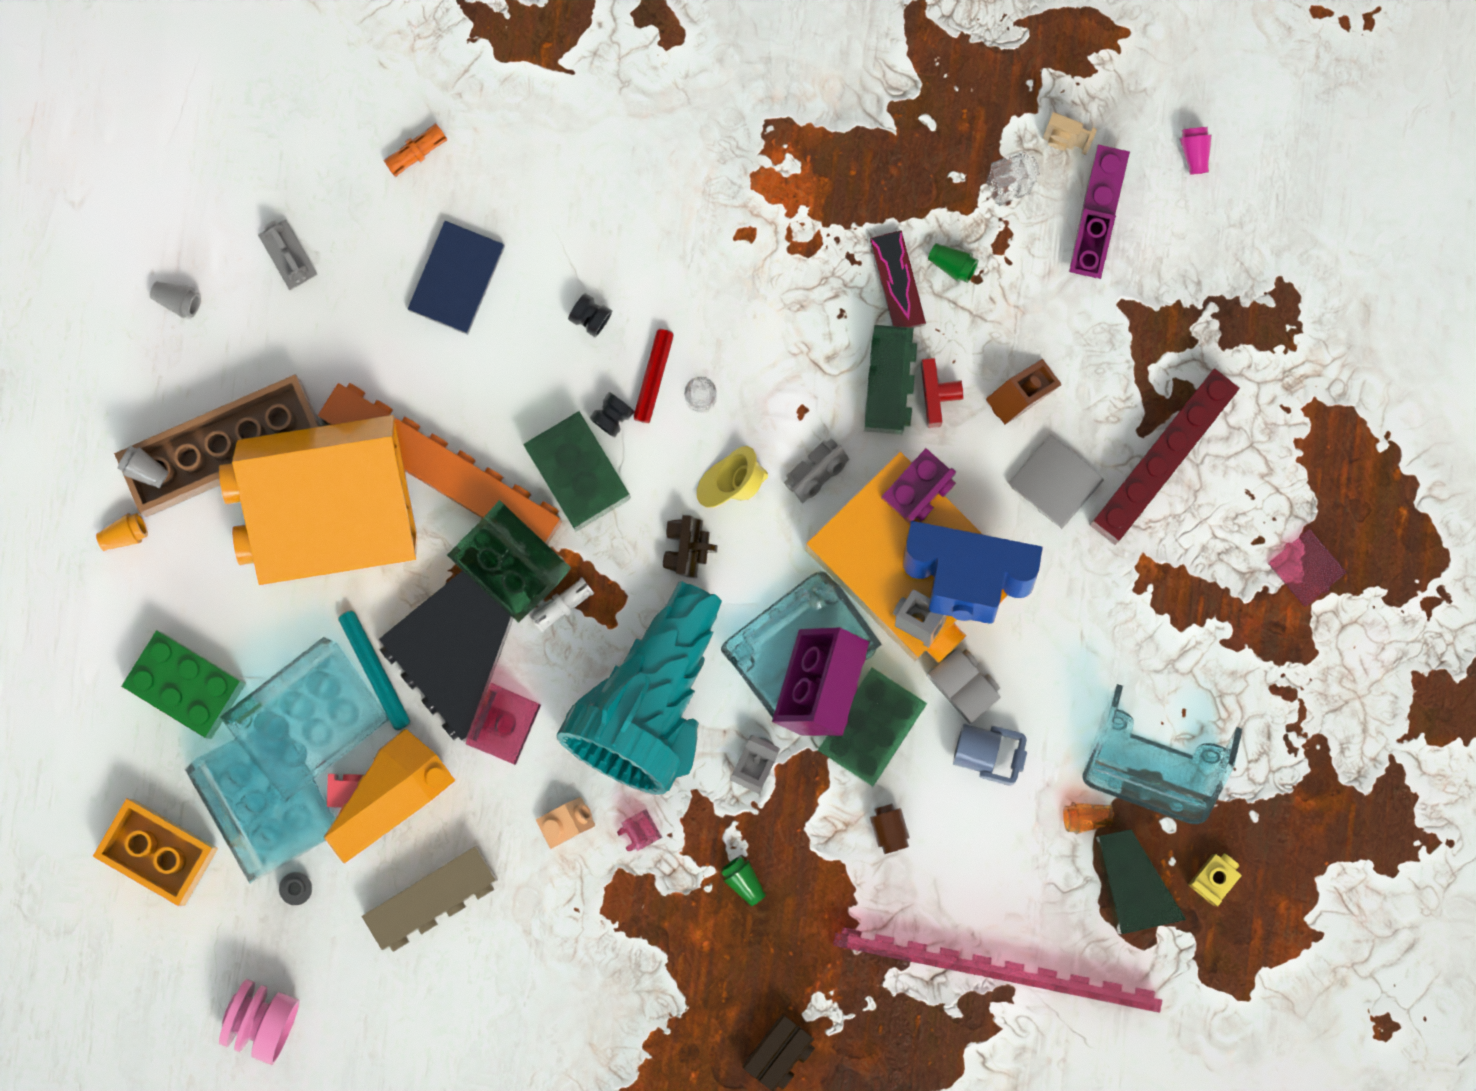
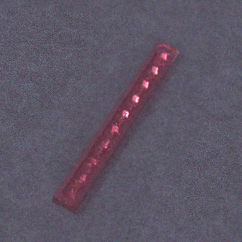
M843 927L842 933H834L832 945L1158 1013L1161 1011L1163 1000L1154 998L1155 991L1136 987L1135 993L1122 991L1123 985L1103 981L1102 987L1090 985L1089 977L1070 974L1069 980L1056 978L1057 971L1038 967L1037 973L1024 971L1025 964L1005 960L1004 967L991 964V957L973 954L972 960L959 958L960 951L940 947L939 953L926 951L927 944L909 940L907 947L894 944V937L875 934L874 940L862 938V931Z

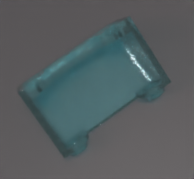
M820 571L806 578L728 638L722 645L721 652L773 719L799 629L841 627L869 641L866 660L871 658L876 649L882 644L840 585L826 572Z

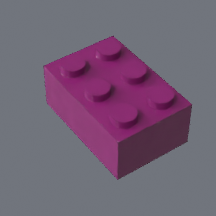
M841 627L799 629L772 722L801 736H843L844 729L848 723L852 701L857 692V684L862 666L866 660L869 641Z

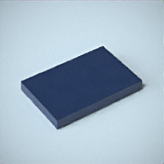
M444 221L407 308L408 311L468 335L505 245Z

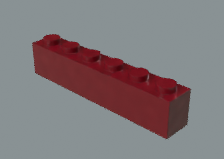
M1214 368L1090 523V526L1116 545L1239 391L1240 387Z

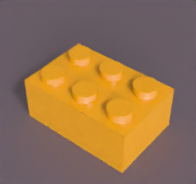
M126 798L93 857L175 905L185 906L216 854L218 847L135 799Z

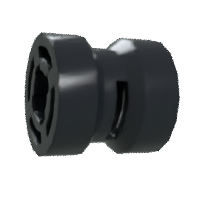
M584 293L571 310L568 320L575 325L581 324L586 328L587 333L597 337L607 324L613 311L605 305H597L593 297Z
M608 392L603 399V410H595L589 419L615 438L621 430L619 422L622 423L624 420H629L634 410L617 396Z

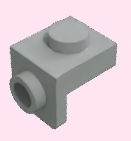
M750 735L730 781L760 794L780 748L766 738Z

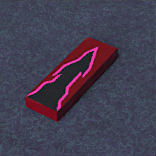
M902 230L870 238L894 333L926 325Z

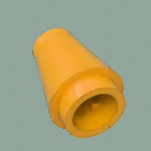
M127 513L101 532L96 533L97 542L103 551L139 544L143 538L148 536L146 524L138 513L133 515Z

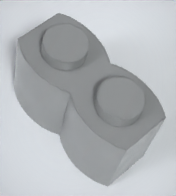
M956 648L926 676L948 699L958 713L971 724L1001 698L997 692L1000 686L989 674L983 677L976 669L979 663L967 649L961 652Z

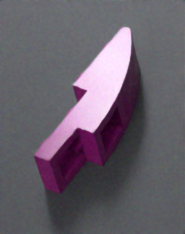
M1097 145L1069 269L1071 273L1098 279L1102 277L1130 151Z

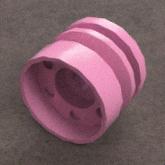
M245 979L238 992L233 995L225 1011L219 1044L228 1047L237 1034L234 1050L242 1051L248 1041L252 1040L254 1042L251 1057L273 1065L289 1036L298 1012L300 1000L278 992L270 1004L265 1002L268 987L261 985L254 997H252L255 982Z

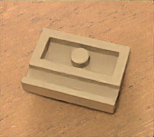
M1053 112L1043 139L1048 140V145L1055 149L1065 151L1068 148L1073 150L1074 146L1083 149L1081 154L1086 155L1097 129L1093 127L1091 131L1082 128L1083 123Z

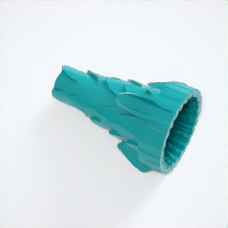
M679 581L665 608L654 617L641 640L636 638L623 664L620 667L616 665L609 678H606L572 705L556 735L557 740L560 741L559 743L576 758L600 773L631 788L653 795L665 794L666 791L670 790L676 778L689 775L695 758L699 722L694 718L686 720L682 715L695 693V690L691 689L704 665L705 658L703 654L714 633L711 629L717 619V613L722 600L716 594H710L697 586Z

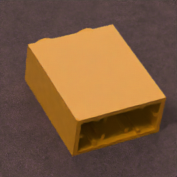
M394 415L237 440L232 463L219 465V479L225 504L241 502L245 525L233 526L232 528L236 559L239 565L254 563L259 585L416 560L418 536Z
M900 451L806 543L805 551L914 661L927 651L940 663L967 636L955 624L957 619L952 616L946 617L945 624L929 648L924 646V642L895 627L896 616L893 615V611L902 597L907 599L913 589L930 598L934 579L932 575L924 579H916L905 572L903 557L910 524L881 499L882 495L912 463ZM939 494L930 503L934 509L921 522L982 534L945 496L942 497ZM1003 589L1000 603L1008 596Z

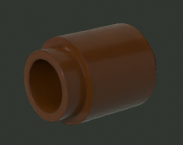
M893 803L875 808L876 815L871 816L870 821L878 847H882L884 854L908 848L907 839L910 836L902 809H894Z

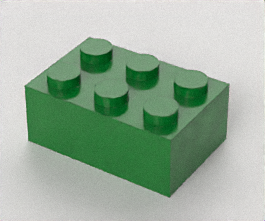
M156 630L121 687L204 738L212 739L246 683L168 635Z

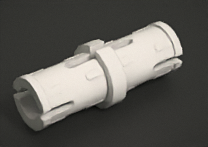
M581 577L579 581L560 595L557 593L553 595L552 598L554 600L534 615H531L530 618L543 633L544 630L564 615L570 616L572 614L571 610L593 595L594 592Z

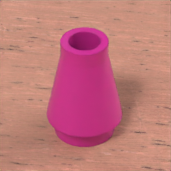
M1208 127L1183 129V138L1179 139L1190 175L1209 173L1208 166L1212 134H1208Z

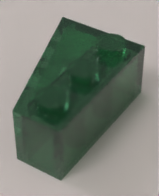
M874 325L864 431L903 435L904 426H911L912 407H906L907 394L913 395L915 375H909L910 362L916 363L917 343H912L914 328Z
M1131 829L1095 837L1117 934L1131 933L1186 920Z

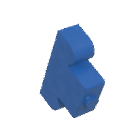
M911 521L904 551L903 568L909 576L916 579H924L930 575L934 577L929 602L930 612L952 616L960 621L972 620L992 624L995 621L999 608L1002 589L1013 598H1024L1032 593L1039 573L1043 546Z

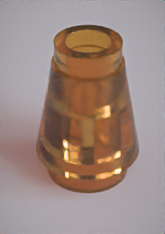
M1072 802L1071 805L1064 806V826L1067 832H1074L1077 835L1107 825H1113L1114 811L1111 805Z

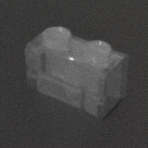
M1025 151L1009 156L1008 160L1003 158L991 163L986 183L995 204L1002 206L1012 202L1014 197L1019 199L1031 194L1035 182L1038 181L1037 176L1040 175V169L1034 157L1029 158Z

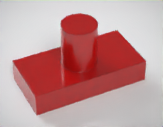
M935 358L922 359L920 365L928 428L941 427L943 421L940 402L963 400L962 381L938 383Z

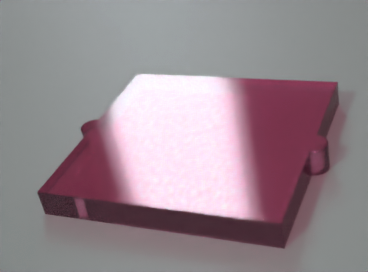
M1310 529L1292 543H1286L1285 549L1267 563L1304 607L1322 592H1329V587L1346 573Z

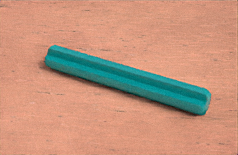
M352 610L343 613L338 617V620L393 728L401 730L410 724V719L356 613Z

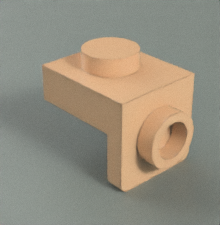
M581 797L565 803L536 819L550 849L595 827L591 811Z

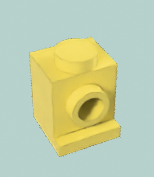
M1225 853L1221 857L1217 854H1212L1188 885L1210 904L1218 906L1242 876L1236 871L1239 864ZM1217 871L1224 874V881L1221 884H1217L1213 880V875Z

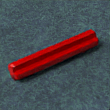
M658 329L656 331L633 415L634 420L637 422L649 424L651 421L674 337L673 332L669 330Z

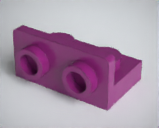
M925 448L882 495L881 499L909 524L915 519L922 522L934 509L930 504L931 501L938 494L944 497L954 487L956 482L952 478L955 476L956 471L953 468L949 469Z

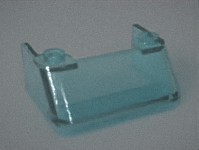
M1117 684L1102 715L1082 774L1084 783L1092 789L1186 823L1200 824L1205 822L1235 766L1243 729L1235 728L1226 748L1214 743H1203L1195 749L1193 755L1132 734L1134 727L1133 718L1127 712L1117 709L1123 689L1122 685Z

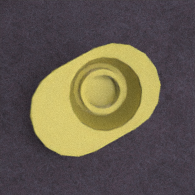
M749 446L739 447L705 472L697 487V499L701 505L710 508L721 505L729 499L749 500L758 492L761 484L768 478V473L757 462L754 449Z

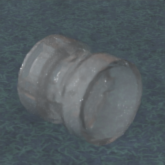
M699 376L691 379L684 391L686 404L690 410L696 413L709 412L717 401V390L714 383L706 377Z

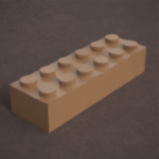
M295 374L132 445L136 449L140 447L163 466L165 470L169 471L160 489L126 476L124 478L139 513L149 517L220 486L219 465L232 463L237 440L321 426L304 386ZM129 447L114 453L118 464Z

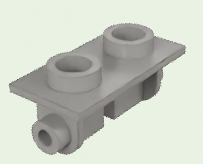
M286 219L278 224L276 221H272L264 226L265 231L258 234L289 290L318 275Z
M831 438L827 442L823 440L808 455V458L814 463L811 468L802 461L786 475L788 479L784 482L785 486L791 492L794 491L802 504L808 498L814 497L820 491L822 485L831 476L840 473L845 463L850 460L842 446L838 445Z

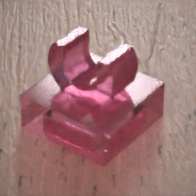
M647 809L621 822L623 827L617 831L618 836L627 833L632 843L625 847L627 851L636 849L638 852L663 838Z

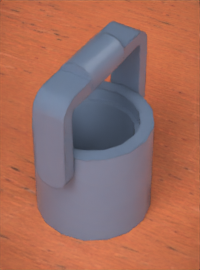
M963 724L952 765L980 772L979 777L1008 786L1014 785L1018 779L1019 772L1024 770L1028 753L1025 751L1027 738L1022 733L997 726H991L989 731ZM1002 736L1019 740L1018 747L1014 750L1010 767L1012 769L1010 778L992 773Z

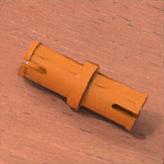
M435 123L413 140L411 138L406 140V145L383 161L394 177H397L417 161L421 163L425 160L424 156L446 142L447 138Z

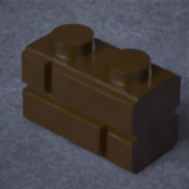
M782 1013L744 1062L742 1068L771 1091H775L777 1087L783 1090L795 1075L790 1071L798 1060L804 1063L814 1051L815 1047L811 1045L814 1037Z

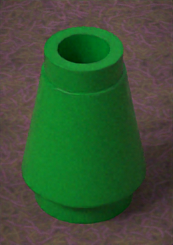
M935 243L928 256V261L932 262L957 282L962 280L968 283L974 275L979 262L978 259L973 257V253Z
M738 856L721 869L720 872L724 876L722 880L750 906L757 904L766 896L749 860L745 861L742 856Z

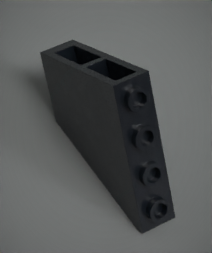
M470 564L379 638L380 642L384 645L379 650L391 665L396 661L404 670L400 676L412 690L418 687L425 695L421 701L431 714L434 715L439 712L446 721L441 726L453 740L459 737L461 741L465 742L471 736L514 616Z

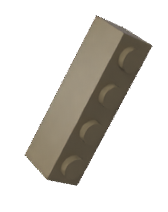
M475 846L361 917L381 950H386L390 947L392 952L410 942L407 936L419 930L422 935L437 926L438 923L435 919L447 912L448 916L451 917L466 908L464 901L473 895L479 900L495 890L492 884L498 881L478 846Z

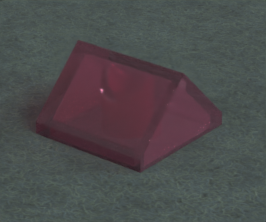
M491 683L465 744L516 765L541 704Z

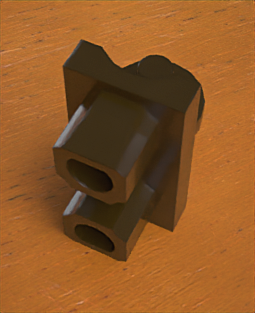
M682 515V519L667 522V538L680 541L678 552L665 551L663 568L675 571L676 574L688 578H697L698 564H707L708 553H717L718 550L717 545L709 544L710 532L702 531L703 520L696 519L694 516Z

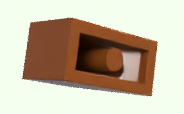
M1041 359L1007 380L988 396L986 401L992 407L994 414L1006 425L1025 413L1062 384L1046 362Z

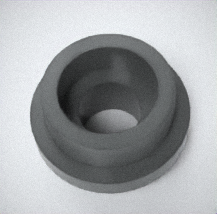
M292 872L281 880L279 894L286 903L301 905L310 898L312 883L305 874ZM294 882L301 886V891L298 895L291 894L289 890L290 885Z

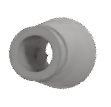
M156 281L151 288L150 299L184 318L186 316L193 317L197 313L201 303V294L195 292L193 287Z
M129 446L117 466V469L123 472V476L159 489L169 474V471L165 470L163 466L140 447L136 449Z

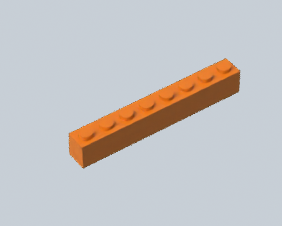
M338 383L317 416L325 423L334 425L389 416L393 409L379 400L372 404L363 398L366 393L351 383L347 387ZM404 416L402 421L395 418L405 472L539 554H543L562 523V520L557 517L559 510L544 501L539 506L529 499L531 493L514 484L513 488L503 484L501 481L504 477L489 467L485 471L480 470L474 466L476 460L463 451L459 450L457 455L446 449L448 443L432 433L429 438L418 432L421 426Z

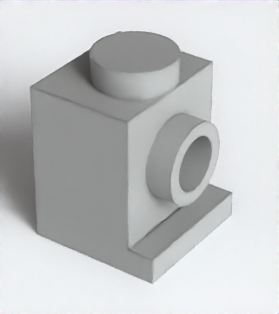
M913 589L907 599L902 597L893 611V615L896 616L895 627L924 642L923 645L929 648L945 624L947 615L930 612V598Z

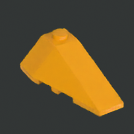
M403 729L378 750L373 758L372 765L366 774L361 777L357 783L358 787L351 798L343 805L324 835V839L342 863L348 862L432 801L456 781L439 757L407 729Z

